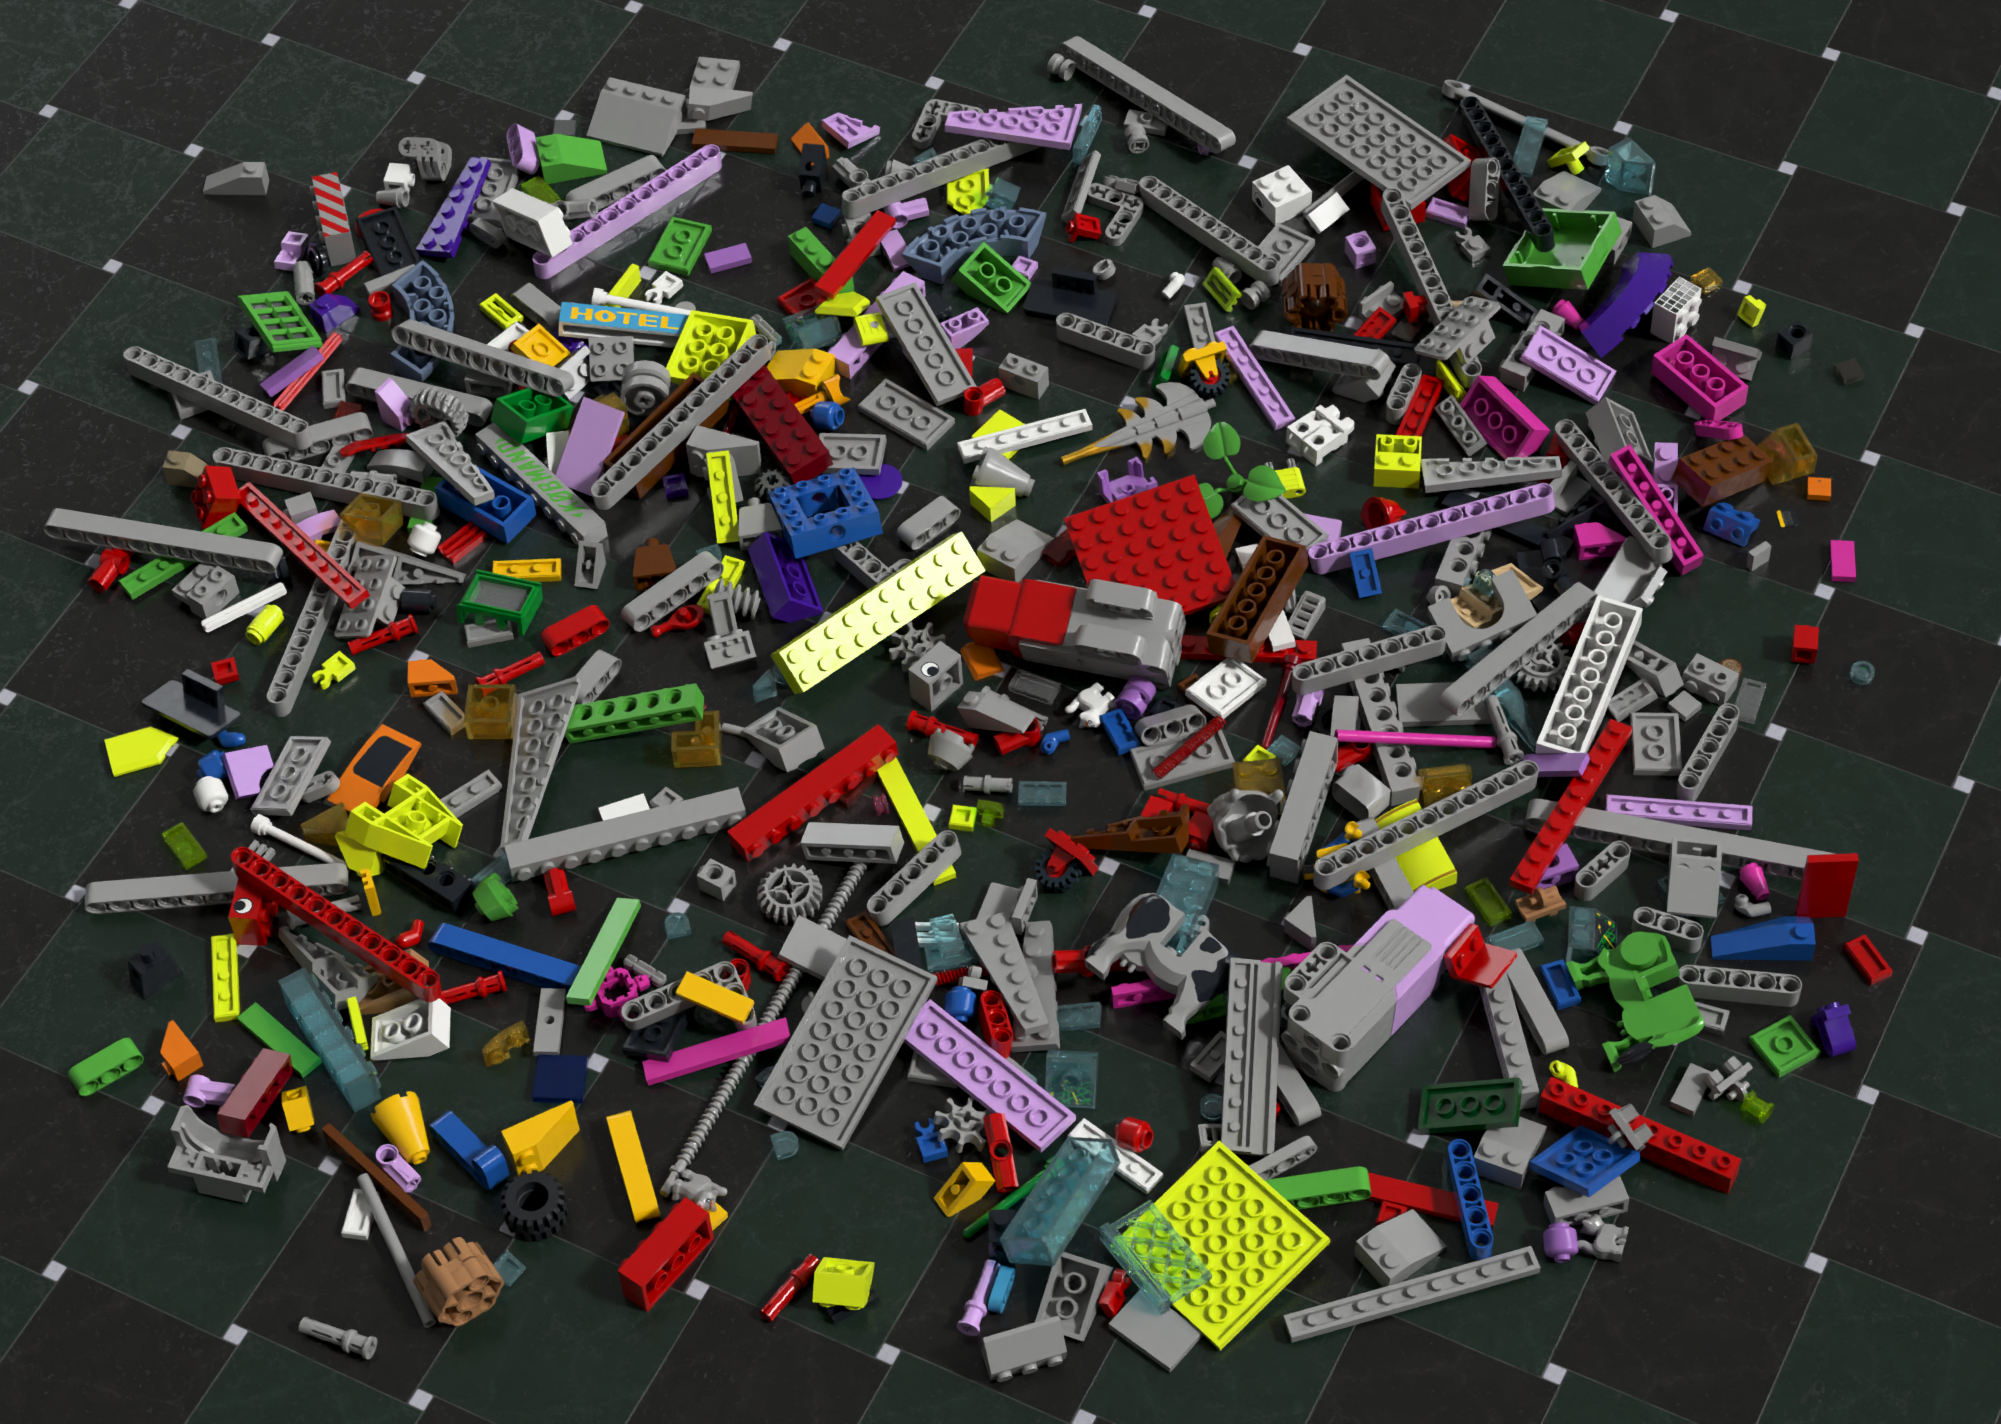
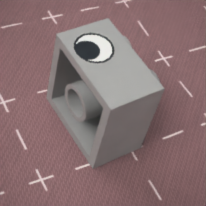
M941 641L934 647H930L925 655L918 661L913 662L908 669L911 698L930 712L934 711L963 684L961 655Z

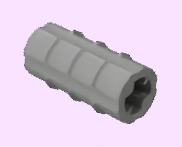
M298 261L293 265L296 301L301 305H309L315 301L313 271L311 264L307 261Z

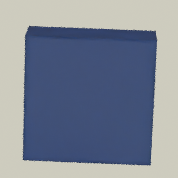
M822 203L813 214L812 222L831 229L841 216V210Z

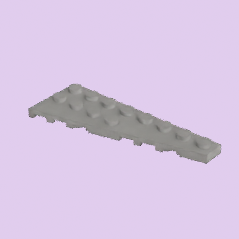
M577 676L518 694L500 845L504 852V845L529 839L582 685V681Z

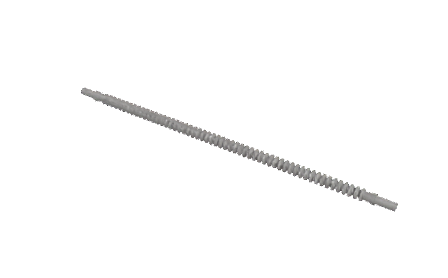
M853 862V866L850 867V871L844 877V882H841V887H838V892L834 894V898L831 899V903L825 909V914L821 915L822 919H819L818 925L828 930L832 928V924L835 923V919L841 913V908H844V903L848 901V897L851 896L850 892L854 891V887L857 886V882L860 881V876H863V871H866L867 866L870 864L869 862ZM792 965L793 968L789 969V973L785 976L786 979H783L779 990L775 992L776 995L772 997L773 1001L769 1002L770 1007H766V1012L762 1014L763 1018L759 1019L757 1026L775 1021V1017H779V1012L783 1010L782 1006L786 1005L789 995H792V990L796 988L795 984L799 983V979L803 977L802 973H805V971ZM756 1053L735 1059L736 1063H733L732 1068L729 1069V1074L725 1076L726 1080L722 1081V1085L718 1087L719 1091L715 1092L716 1097L711 1099L713 1103L708 1104L709 1108L705 1109V1114L701 1116L702 1120L698 1121L699 1126L694 1127L695 1131L691 1133L692 1137H689L687 1139L688 1143L684 1144L685 1149H681V1155L677 1156L678 1161L669 1169L670 1175L659 1191L662 1196L668 1197L673 1189L674 1182L679 1178H683L682 1175L686 1166L691 1164L690 1160H693L695 1158L694 1154L698 1153L697 1148L702 1146L700 1142L705 1141L704 1137L708 1136V1131L712 1129L711 1125L715 1124L714 1119L719 1118L718 1114L726 1106L725 1102L729 1101L728 1096H732V1091L736 1089L735 1085L739 1084L738 1079H742V1074L746 1072L745 1068L749 1067V1062L753 1061L752 1057Z

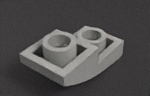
M1358 696L1334 697L1330 736L1334 737L1336 729L1356 730Z

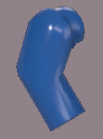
M1068 729L1046 734L1040 745L1041 751L1044 754H1051L1055 751L1058 743L1069 741Z

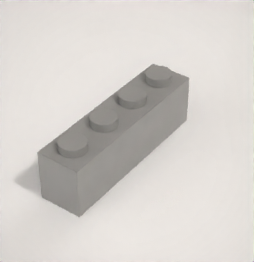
M809 822L800 844L806 860L896 864L904 841L899 826Z

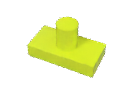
M1586 141L1560 149L1547 162L1551 168L1566 163L1572 174L1576 175L1584 170L1578 158L1590 148Z

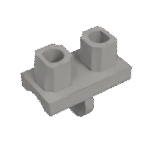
M1733 1056L1721 1066L1729 1075L1727 1079L1717 1069L1704 1079L1712 1090L1708 1095L1712 1101L1728 1089L1730 1092L1726 1096L1729 1100L1736 1098L1739 1101H1743L1748 1097L1746 1089L1750 1085L1746 1080L1742 1083L1739 1081L1753 1067L1749 1062L1743 1066Z
M1628 1104L1620 1109H1612L1609 1113L1621 1130L1618 1131L1614 1124L1610 1125L1607 1129L1612 1136L1607 1140L1608 1143L1612 1145L1617 1142L1624 1149L1628 1146V1143L1623 1138L1626 1136L1636 1150L1639 1152L1645 1148L1644 1144L1654 1134L1645 1123L1636 1130H1633L1629 1125V1122L1639 1116L1634 1106Z

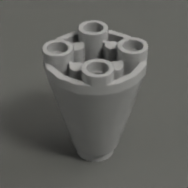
M985 446L979 465L976 466L970 486L1015 488V496L1023 497L1024 495L1029 497L1035 480L1031 479L1029 474L998 451Z

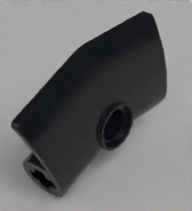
M1558 539L1542 541L1540 543V550L1516 553L1519 569L1543 587L1542 592L1532 599V602L1540 612L1575 584L1564 568L1560 541Z

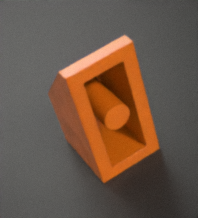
M432 659L408 661V687L411 697L434 696L440 691H443L446 695L458 694L454 675Z
M173 1020L170 1021L160 1051L164 1061L161 1063V1066L168 1076L172 1074L179 1082L204 1065L199 1052Z

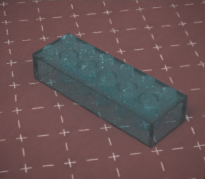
M305 967L279 980L278 983L287 1009L318 1057H320L353 1111L357 1112L381 1099L379 1088L382 1086L376 1076L378 1073L371 1061L367 1062L364 1058L366 1054L359 1043H354L352 1031L348 1026H343L341 1023L343 1019L337 1008L332 1009L329 996L325 991L321 992L318 988L320 984L314 974L309 975Z
M1067 1137L1000 1238L1010 1263L1054 1266L1121 1163L1111 1139Z

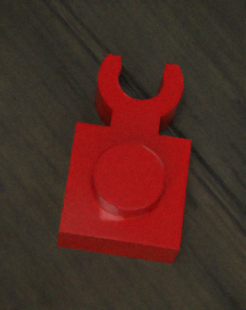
M1116 1269L1113 1273L1112 1282L1108 1281L1104 1291L1100 1294L1099 1305L1108 1318H1114L1120 1312L1126 1298L1124 1290L1129 1287L1131 1282L1129 1277H1124L1126 1270Z

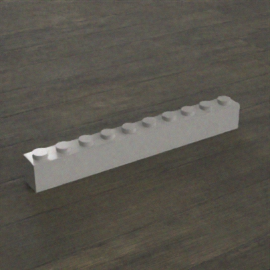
M736 787L504 845L513 882L518 880L524 881L530 877L546 874L549 869H572L578 865L590 862L596 863L602 859L620 857L626 853L644 851L650 847L667 845L674 841L691 839L694 836L706 833H715L718 830L737 825L746 818V811L739 788Z

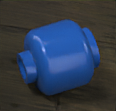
M819 401L810 411V420L815 428L819 430L834 431L844 422V410L836 402Z
M212 750L198 760L200 769L196 772L201 779L211 776L223 781L228 777L222 759L224 751Z
M953 987L945 995L944 1011L962 1025L967 1024L968 1020L976 1016L977 996L974 992H971L969 987Z

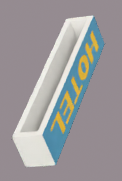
M562 302L559 317V336L584 339L633 336L634 344L675 348L689 315Z

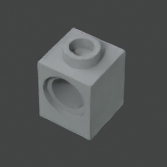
M711 858L697 872L699 889L721 901L725 900L737 884L735 871Z

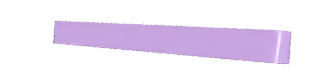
M712 144L704 146L599 212L595 218H590L570 231L572 245L554 257L539 251L536 252L532 257L535 275L539 279L551 278L718 172L722 167L719 147Z
M1540 483L1318 543L1310 547L1308 551L1311 568L1316 574H1326L1351 567L1349 553L1372 548L1374 559L1377 560L1552 512L1555 508L1553 488L1547 483Z

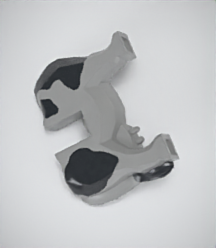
M1155 893L1140 894L1133 898L1121 911L1110 933L1091 945L1085 959V967L1102 980H1105L1112 963L1118 959L1121 960V967L1125 965L1129 967V973H1132L1134 970L1145 971L1154 984L1176 995L1174 1003L1169 1008V1014L1163 1019V1026L1182 1040L1186 1036V1022L1199 1010L1206 1009L1207 1005L1215 997L1228 991L1230 958H1238V954L1215 939L1204 928L1179 958L1176 950L1170 946H1164L1184 924L1185 913L1176 909L1165 898Z

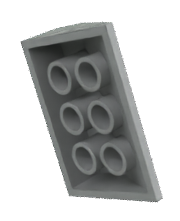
M609 77L600 92L587 132V138L663 157L674 139L679 125L688 112L685 95Z

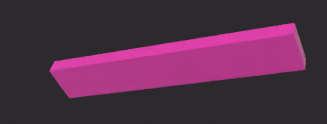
M786 1017L675 1051L669 1062L652 1059L642 1061L648 1086L786 1044L791 1039Z

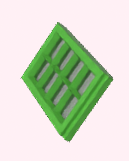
M289 292L238 296L239 305L271 352L309 349L312 346L319 348L323 346L320 336Z

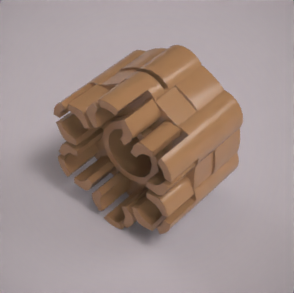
M462 1237L452 1239L461 1254L458 1255L451 1243L448 1242L443 1247V1251L449 1258V1262L441 1250H436L432 1253L440 1264L438 1266L430 1253H428L422 1259V1270L417 1273V1278L413 1279V1283L439 1322L461 1326L489 1310L495 1304L496 1298L504 1285V1280L478 1242L466 1243Z

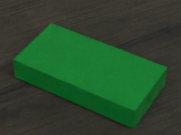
M1175 345L1170 346L1161 356L1152 383V388L1155 390L1156 385L1167 383L1179 350Z

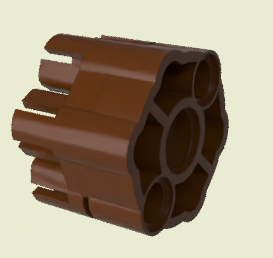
M1300 263L1282 280L1284 318L1292 322L1293 327L1302 328V323H1304L1305 329H1313L1312 322H1314V330L1322 331L1321 322H1323L1324 331L1333 332L1335 323H1340L1343 321V318L1346 319L1348 317L1345 281L1341 278L1333 264Z

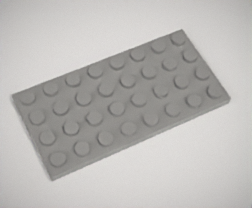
M1345 75L1287 117L1288 125L1382 191L1388 188L1400 190L1409 210L1414 209L1471 166L1469 158L1348 75Z
M849 935L754 1102V1108L843 1151L938 981L937 976Z

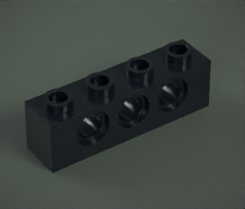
M384 853L380 856L385 871L456 916L474 898L472 894L474 891L472 880L466 875L461 876L455 872L449 864H442L437 861L431 853L425 869Z

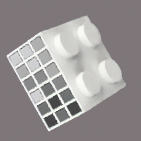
M1679 277L1654 302L1650 333L1670 344L1684 336L1687 329L1691 325H1695L1699 319L1698 310L1702 302L1700 298L1701 288Z

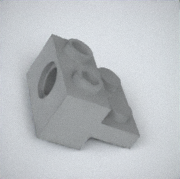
M200 563L172 589L173 596L189 605L191 612L202 619H206L221 611L239 594V589L234 575L220 566L214 568L207 563Z

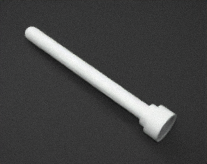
M594 288L592 305L601 306L608 303L640 310L689 315L691 310L607 295V292H603L604 289Z
M258 814L251 823V831L258 835L269 834L326 863H342L347 865L346 861L272 826L269 818Z

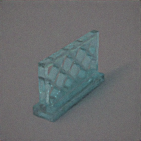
M1148 1200L1111 1225L1107 1222L1100 1227L1101 1242L1122 1268L1126 1270V1273L1160 1315L1169 1311L1170 1305L1212 1279V1274L1151 1200ZM1150 1210L1155 1216L1154 1223L1139 1221L1140 1215ZM1124 1225L1135 1227L1133 1237L1121 1235L1118 1229ZM1138 1227L1153 1229L1151 1239L1136 1237ZM1156 1230L1167 1231L1170 1234V1241L1155 1240ZM1135 1243L1150 1245L1148 1256L1137 1254L1134 1251ZM1153 1246L1168 1248L1167 1258L1152 1256ZM1171 1249L1183 1250L1186 1254L1185 1261L1170 1259ZM1150 1262L1165 1264L1164 1275L1152 1273L1149 1269ZM1169 1265L1184 1267L1182 1277L1167 1275ZM1187 1268L1198 1269L1202 1274L1197 1279L1185 1278ZM1166 1281L1181 1283L1180 1290L1170 1295L1165 1289Z

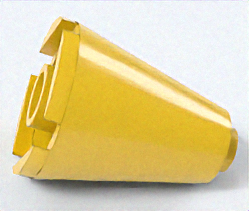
M408 1091L406 1092L408 1096L400 1097L399 1094L383 1100L375 1106L376 1113L373 1114L371 1112L370 1116L391 1144L397 1148L405 1161L417 1165L427 1159L430 1149L419 1098L415 1092Z

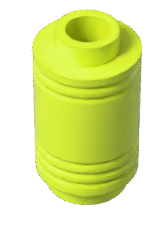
M265 605L246 628L245 636L255 645L265 643L284 620L283 611L276 605Z

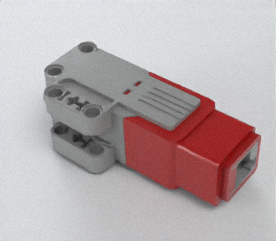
M981 575L979 582H973L964 616L965 629L969 639H973L975 645L1011 651L1013 655L1027 661L1128 680L1133 675H1139L1148 679L1155 688L1163 690L1170 689L1175 666L1179 664L1182 651L1181 641L1186 624L1185 615L1179 603L1159 599L1155 591L1147 588L1099 579L1090 580L1089 587L1086 589L1042 580L1022 579L1020 583Z

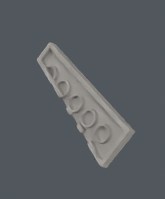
M445 421L406 435V443L474 506L495 499L494 490L480 473L478 467L472 464L471 457L468 453L465 454L463 446L460 442L456 441L454 433Z
M1559 456L1508 457L1505 461L1485 458V461L1472 462V458H1463L1462 462H1449V458L1421 459L1425 493H1438L1448 490H1462L1499 484L1506 485L1509 483L1562 477Z
M1007 912L960 923L962 934L972 950L978 955L983 968H986L992 983L997 986L1003 1001L1010 1008L1011 1014L1024 1035L1049 1030L1048 1020Z
M1050 920L1026 922L1022 951L1048 1020L1049 1030L1024 1035L1013 1018L1012 1052L1060 1049L1059 1023L1057 1021L1058 1006L1055 994L1057 990L1054 971H1052L1051 954L1054 951L1053 926Z

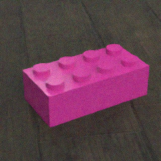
M1687 334L1653 355L1651 373L1705 420H1722L1746 404L1748 385Z

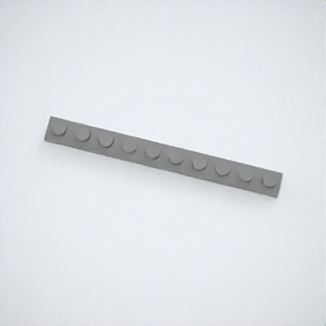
M1528 1246L1283 1315V1321L1291 1343L1534 1275L1540 1273V1266L1532 1247Z

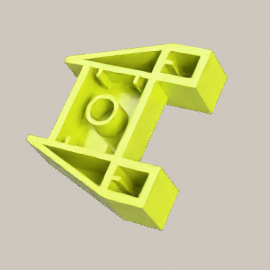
M407 774L393 784L387 804L392 808L384 814L367 802H364L350 811L344 832L365 847L425 869L433 847L431 844L441 839L455 848L463 824L425 784Z

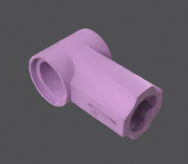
M925 198L904 203L898 201L884 207L885 214L896 218V224L893 227L895 229L905 226L908 220L929 215Z
M1324 689L1305 695L1297 694V702L1292 714V721L1297 726L1306 728V726L1312 725L1317 706L1321 705Z
M191 1075L183 1101L195 1108H201L205 1104L223 1106L230 1092L236 1088V1084L213 1082L202 1075Z
M385 1144L377 1149L376 1160L378 1168L406 1193L416 1189L421 1181V1176L399 1155L397 1148L393 1145ZM386 1159H393L390 1162H384Z

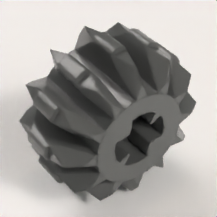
M778 468L774 471L767 469L766 473L760 472L759 477L755 478L754 492L756 497L761 500V503H770L768 492L778 487L790 486L792 481L785 471L780 472Z

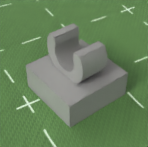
M969 967L968 977H960L958 986L969 987L971 991L976 992L986 991L988 981L980 979L982 967Z

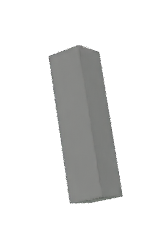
M412 264L364 283L367 295L370 296L376 291H384L387 294L393 293L392 284L415 265Z

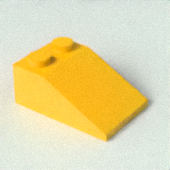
M818 349L777 351L767 366L785 393L791 391L792 395L801 398L824 391L822 381L837 373L835 355Z
M571 1100L502 1130L501 1133L508 1158L517 1176L520 1177L522 1176L521 1173L527 1171V1174H530L532 1170H538V1172L544 1170L580 1129L574 1104Z

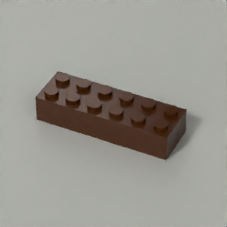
M693 372L603 461L606 472L705 379ZM728 399L699 426L711 429L730 410ZM692 433L629 492L641 499L687 453L686 443Z
M1263 535L1206 633L1210 653L1253 663L1309 565L1306 545Z

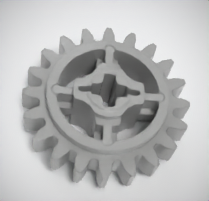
M1552 642L1513 674L1512 677L1517 676L1516 683L1523 681L1524 688H1527L1529 685L1533 686V691H1536L1537 687H1541L1542 691L1545 692L1547 686L1555 690L1556 684L1558 686L1561 685L1572 657L1567 656L1569 650H1561L1562 643L1555 645Z

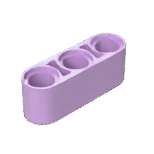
M514 123L510 126L506 135L512 166L533 175L540 165L535 134Z

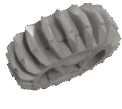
M428 386L425 389L421 388L413 396L409 408L410 416L415 418V423L421 425L420 428H426L445 421L455 437H458L465 430L470 415L467 413L468 409L464 407V402L458 400L459 397H454L451 395V392H445L444 389L439 390L435 386L433 388Z
M793 863L791 867L783 864L782 869L774 866V873L766 872V878H761L760 886L757 888V901L762 913H766L768 919L774 918L776 924L783 920L786 926L788 921H793L795 924L799 915L806 918V915L813 917L814 910H819L820 902L823 899L822 885H820L817 875H814L811 869L806 871L804 865L797 868ZM788 890H790L792 898L789 897Z

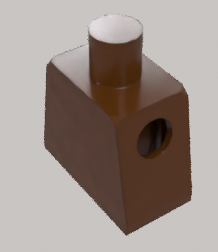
M656 538L647 539L645 542L646 547H638L636 549L633 569L636 591L650 589L677 570L669 545H659V540Z

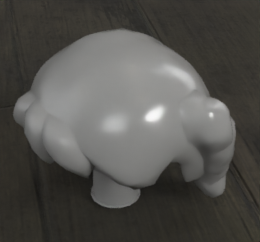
M1235 788L1230 792L1220 795L1210 804L1208 815L1213 823L1217 843L1228 853L1233 861L1249 863L1253 859L1259 861L1268 856L1266 855L1267 845L1269 841L1274 840L1273 828L1278 819L1281 800L1284 797L1282 790L1277 789L1267 795L1261 791L1239 790Z

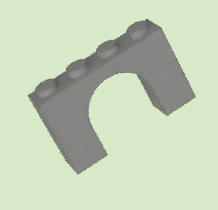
M1513 569L1491 578V588L1503 609V615L1495 625L1489 628L1476 629L1466 625L1460 619L1449 597L1428 606V617L1432 625L1441 626L1446 630L1445 650L1452 662L1466 660L1472 653L1479 650L1481 652L1486 651L1493 644L1499 641H1506L1537 615Z

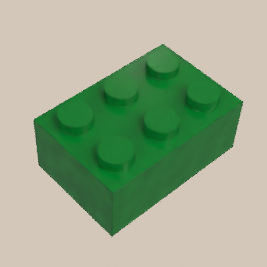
M526 388L496 398L491 421L510 435L516 442L523 444L546 436V433L568 428L574 406L561 396L554 397Z

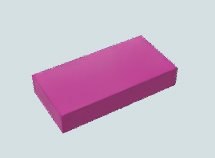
M1830 540L1831 581L1855 582L1854 541Z

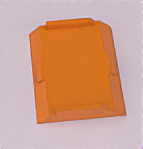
M974 642L965 644L960 650L975 681L1005 671L993 648L975 645Z

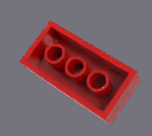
M684 1197L680 1203H676L663 1222L660 1221L655 1225L652 1234L638 1244L636 1251L631 1257L624 1259L620 1264L618 1274L623 1295L648 1312L714 1239L709 1212L687 1197Z

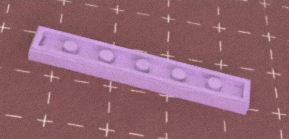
M1231 326L1215 332V341L1217 343L1224 341L1227 348L1226 358L1274 430L1276 431L1294 423L1295 417L1235 327Z
M1606 794L1605 811L1687 826L1751 830L1752 806Z

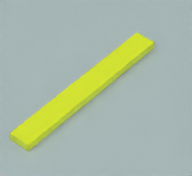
M895 757L892 762L886 763L879 768L876 774L918 854L937 835ZM950 865L932 882L935 886L956 878L953 866Z

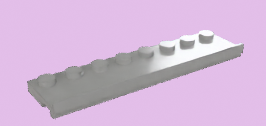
M1230 958L1220 1142L1234 1154L1266 1157L1274 1153L1282 986L1281 962L1266 963L1261 962V960Z

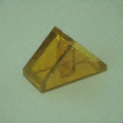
M340 803L302 823L300 827L306 842L339 846L335 835L337 832L344 831L347 825L348 816L343 803Z

